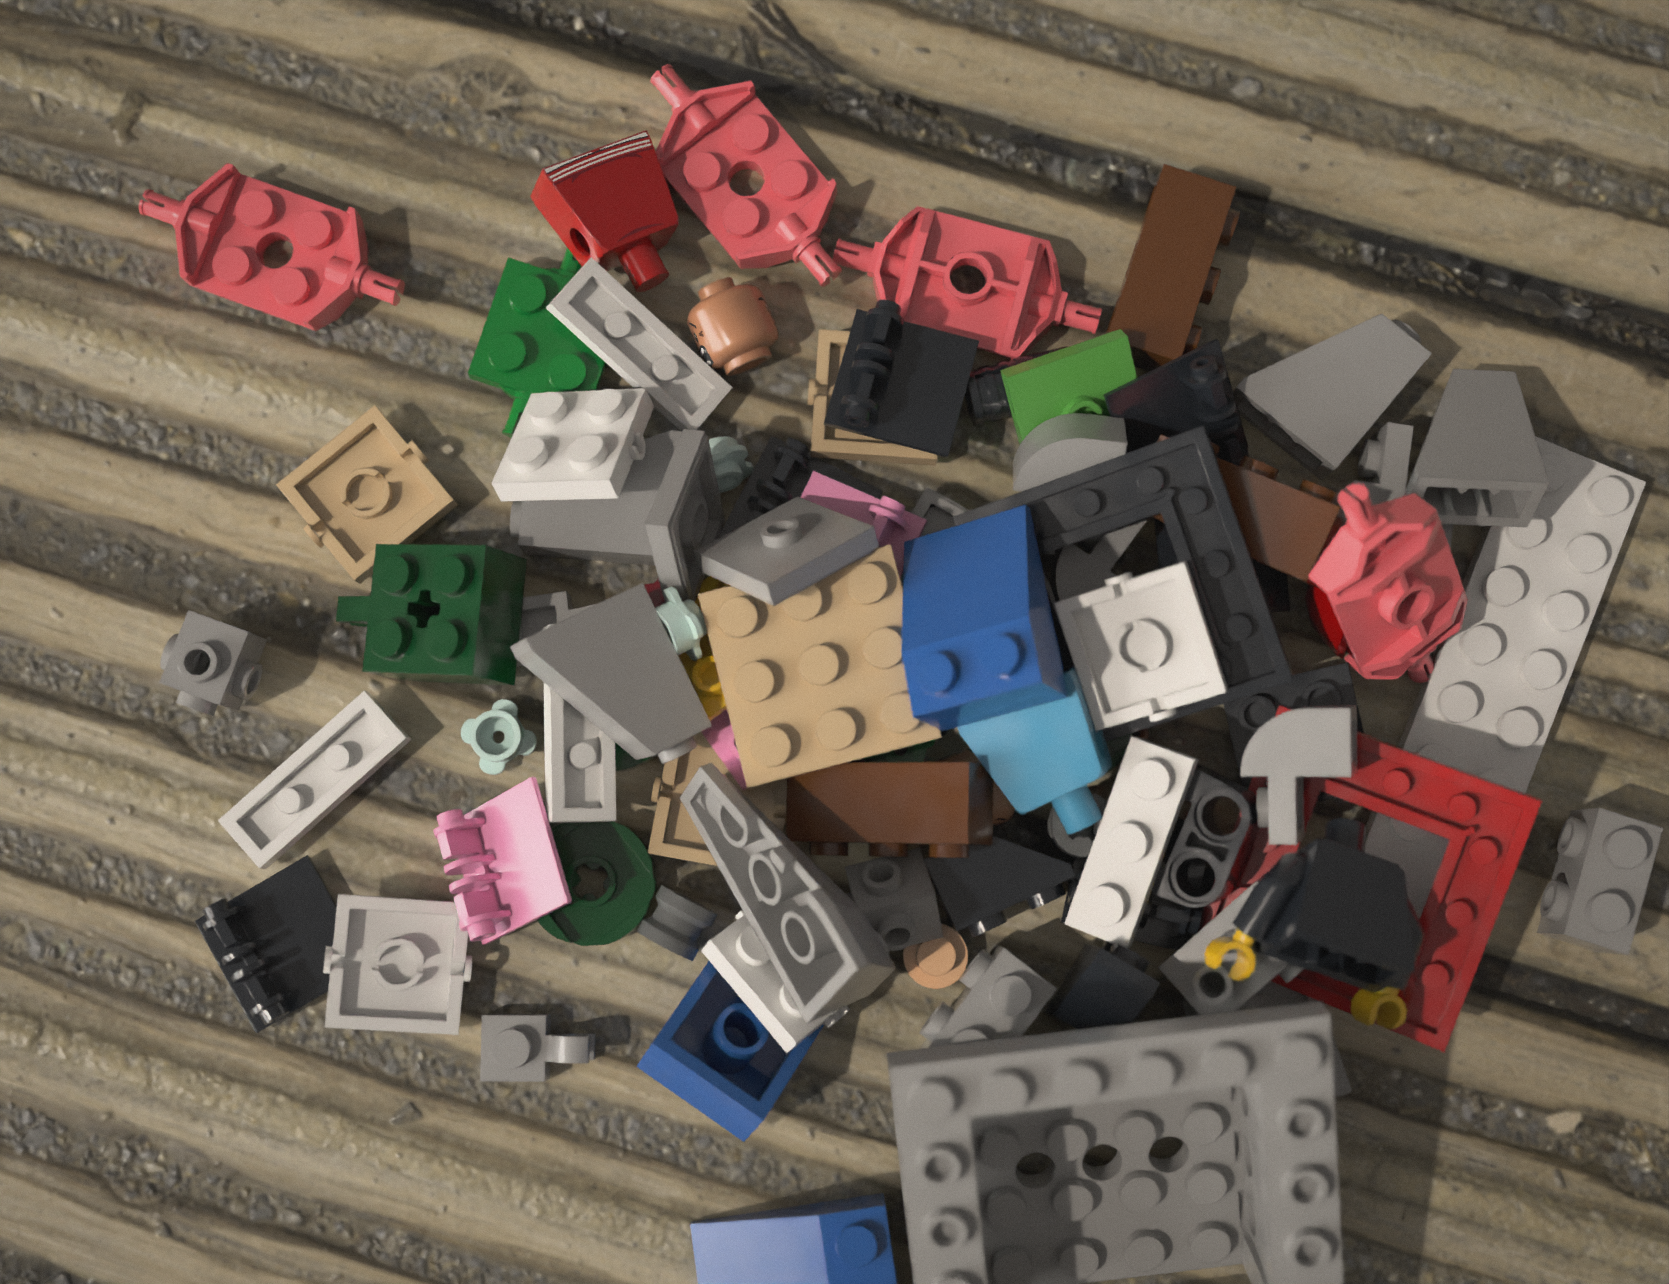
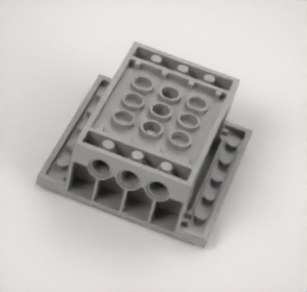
M1323 1002L1292 1006L1280 1005L886 1053L913 1284H1083L1239 1264L1244 1265L1251 1284H1344L1331 1018ZM1173 1136L1183 1140V1145L1179 1152L1170 1158L1158 1159L1149 1154L1152 1145L1163 1137ZM1105 1144L1117 1149L1114 1159L1104 1166L1093 1167L1082 1161L1085 1153L1094 1146ZM1030 1153H1043L1051 1158L1049 1166L1038 1174L1028 1175L1016 1169L1020 1159Z

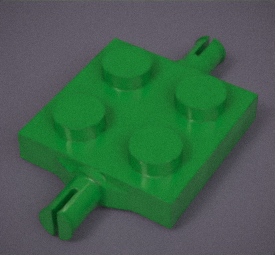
M568 248L565 251L560 269H542L508 257L468 370L470 379L500 388L514 400L505 428L502 431V434L510 438L514 434L531 393L598 390L607 365L546 309L550 302L582 267Z

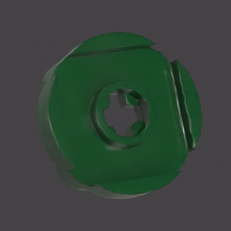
M613 821L561 823L553 828L551 831L572 902L536 919L538 923L555 938L581 946L607 945L632 933L649 913L658 889L655 863L652 855L648 854V847L643 840L630 828ZM585 864L592 870L603 867L608 873V877L603 881L606 893L599 899L592 893L581 897L575 889L582 881L577 871Z

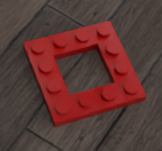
M1281 704L1275 717L1295 708ZM1357 732L1358 772L1352 777H1303L1304 836L1322 791L1450 840L1419 919L1425 931V940L1415 965V972L1412 973L1407 989H1399L1397 997L1405 1004L1406 1019L1401 1026L1395 1029H1388L1445 1052L1542 799ZM1268 776L1252 777L1248 789L1256 797L1259 787H1268ZM1241 810L1238 815L1233 832L1236 831V829L1240 825L1242 817ZM1260 827L1235 888L1223 900L1205 906L1198 932L1262 875L1267 873L1283 855L1299 851L1303 840L1297 845L1269 844V827ZM1307 969L1302 970L1288 983L1279 974L1270 980L1349 1014H1352L1351 1003L1353 997L1362 989ZM1380 1007L1378 1008V1011H1377V1014H1376V1020H1375V1022H1374V1024H1376V1025H1378V1024H1377V1015H1378V1013H1379Z

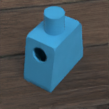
M1075 666L1063 671L1068 698L957 727L962 738L1016 811L1024 814L1051 802L1067 835L1078 832L1102 819L1103 815L1087 784L1104 776L1112 766L1102 729L1095 730Z

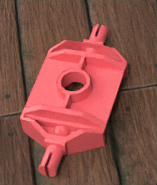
M671 64L661 67L663 75L657 70L650 82L670 103L673 113L656 149L664 177L740 269H765L793 259L796 264L802 261L818 280L821 287L830 283V277L833 280L836 279L841 273L842 268L834 262L820 245L818 237L828 220L836 198L837 183L834 179L828 182L756 96L755 85L751 81L696 92L689 89L674 71ZM748 169L758 172L764 179V185L756 194L741 196L730 188L731 178L737 172Z
M227 163L188 195L186 200L179 201L156 193L151 189H147L142 195L148 202L140 199L139 212L141 215L150 216L173 225L176 233L180 277L186 283L197 289L313 331H318L338 320L356 297L363 299L364 294L397 306L401 300L397 293L401 295L404 293V280H398L373 271L368 265V244L364 224L355 208L349 207L346 212L243 175L232 164ZM281 240L292 243L293 255L286 265L280 268H269L264 265L263 256L269 245Z
M917 206L905 215L882 243L875 241L874 248L838 238L833 254V260L837 265L867 273V276L873 277L877 301L890 300L900 305V316L904 321L979 340L977 349L1010 357V361L1013 358L1025 356L1049 332L1052 325L1058 327L1059 324L1095 334L1102 313V308L1100 307L1096 308L1066 300L1068 292L1062 291L1057 259L1050 241ZM970 265L978 268L983 273L986 284L979 292L964 294L952 285L950 275L958 267Z
M1362 484L1348 485L1346 488L1349 494L1342 490L1338 496L1339 503L1346 514L1347 523L1341 527L1308 577L1329 598L1353 654L1345 656V662L1365 679L1396 680L1408 670V675L1412 681L1417 683L1427 682L1429 678L1426 672L1431 675L1434 668L1430 653L1437 649L1436 646L1460 631L1468 601L1438 512L1415 493L1372 505L1366 486Z

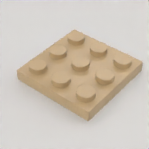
M891 544L876 548L875 551L776 606L733 586L698 594L747 788L942 738L939 729L913 718L901 653L903 589Z

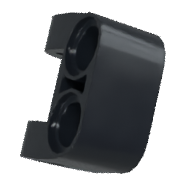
M1197 763L1184 799L1191 802L1192 806L1171 856L1164 854L1151 890L1152 894L1192 908L1219 902L1230 895L1237 884L1260 830L1257 822L1256 795L1246 787ZM1224 796L1234 800L1241 810L1240 825L1231 834L1219 829L1213 817L1215 804ZM1197 857L1209 862L1215 872L1214 886L1207 894L1197 891L1189 882V865Z

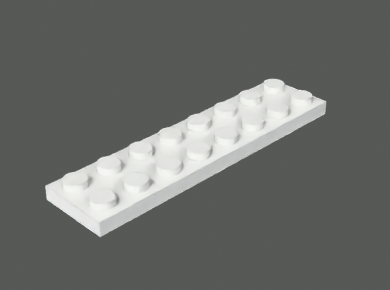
M1536 437L1548 476L1549 485L1528 527H1484L1462 583L1468 599L1462 628L1459 632L1438 644L1432 658L1434 663L1431 675L1426 673L1429 680L1421 686L1398 747L1526 793L1646 484L1643 480ZM1372 810L1366 825L1365 852L1397 863L1405 872L1407 895L1420 919L1450 840Z

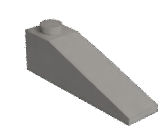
M712 763L700 766L680 796V799L806 1024L870 995L896 969L889 957L888 948L883 937L873 930L863 911Z

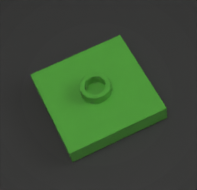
M1121 329L1000 370L1019 445L1035 427L1056 416L1082 413L1110 417L1104 394L1137 378L1129 339Z

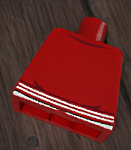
M647 130L542 168L530 197L581 266L591 257L606 271L622 265L637 293L650 290L669 277V272L657 251L667 245L678 227V214Z

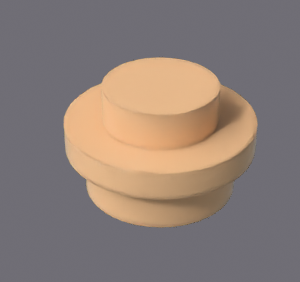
M941 924L942 938L911 945L903 950V962L910 977L918 984L931 989L945 988L954 984L962 976L968 962V950L965 941L957 931L944 924Z

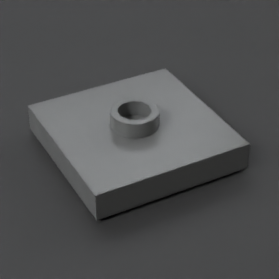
M683 429L645 522V527L662 594L664 589L674 587L679 593L682 602L688 599L695 602L705 573L699 570L694 551L719 538L725 523V517L708 436H706L705 431Z
M795 497L695 550L694 553L701 572L776 606L875 551L879 545L874 526L803 498Z

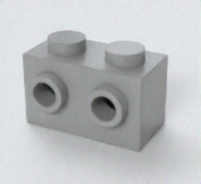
M1602 808L1571 810L1569 818L1564 823L1558 838L1557 850L1559 854L1552 880L1546 886L1541 899V919L1537 933L1598 953L1629 955L1663 828Z
M1264 875L1158 967L1200 1015L1259 1008L1267 1000L1259 990L1277 974L1288 983L1304 970V968L1261 954L1262 942L1256 940L1251 947L1255 955L1256 965L1254 972L1246 979L1236 981L1228 977L1231 967L1234 966L1237 960L1235 949L1226 952L1222 963L1216 969L1210 968L1205 963L1204 954L1206 947L1212 940L1223 936L1233 937L1237 930L1233 925V921L1254 886Z
M997 945L991 955L982 949L959 979L960 982L966 985L960 996L951 1007L942 1002L921 1028L919 1033L926 1040L920 1049L1021 1037L1057 989L1005 948Z

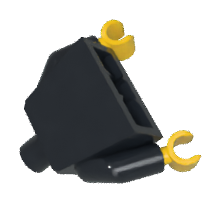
M1338 818L1326 823L1324 838H1316L1296 853L1283 855L1254 886L1234 919L1233 925L1237 930L1233 937L1223 936L1212 940L1206 947L1204 957L1207 966L1216 969L1222 963L1226 952L1235 949L1237 960L1234 966L1231 967L1228 977L1236 981L1243 980L1254 972L1256 965L1255 955L1251 947L1255 940L1262 942L1261 954L1362 988L1355 994L1351 1003V1013L1354 1019L1370 1026L1375 1022L1376 1014L1380 1007L1377 1015V1024L1387 1029H1395L1401 1026L1406 1019L1405 1004L1397 997L1399 989H1407L1412 973L1415 972V965L1425 940V931L1407 895L1405 872L1397 863L1365 852L1366 827L1363 823L1349 818Z

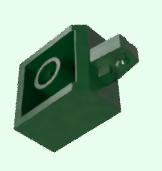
M376 544L371 595L338 596L336 622L350 623L351 626L367 627L362 672L417 682L515 686L517 659L510 646L518 643L520 637L527 559L488 545Z

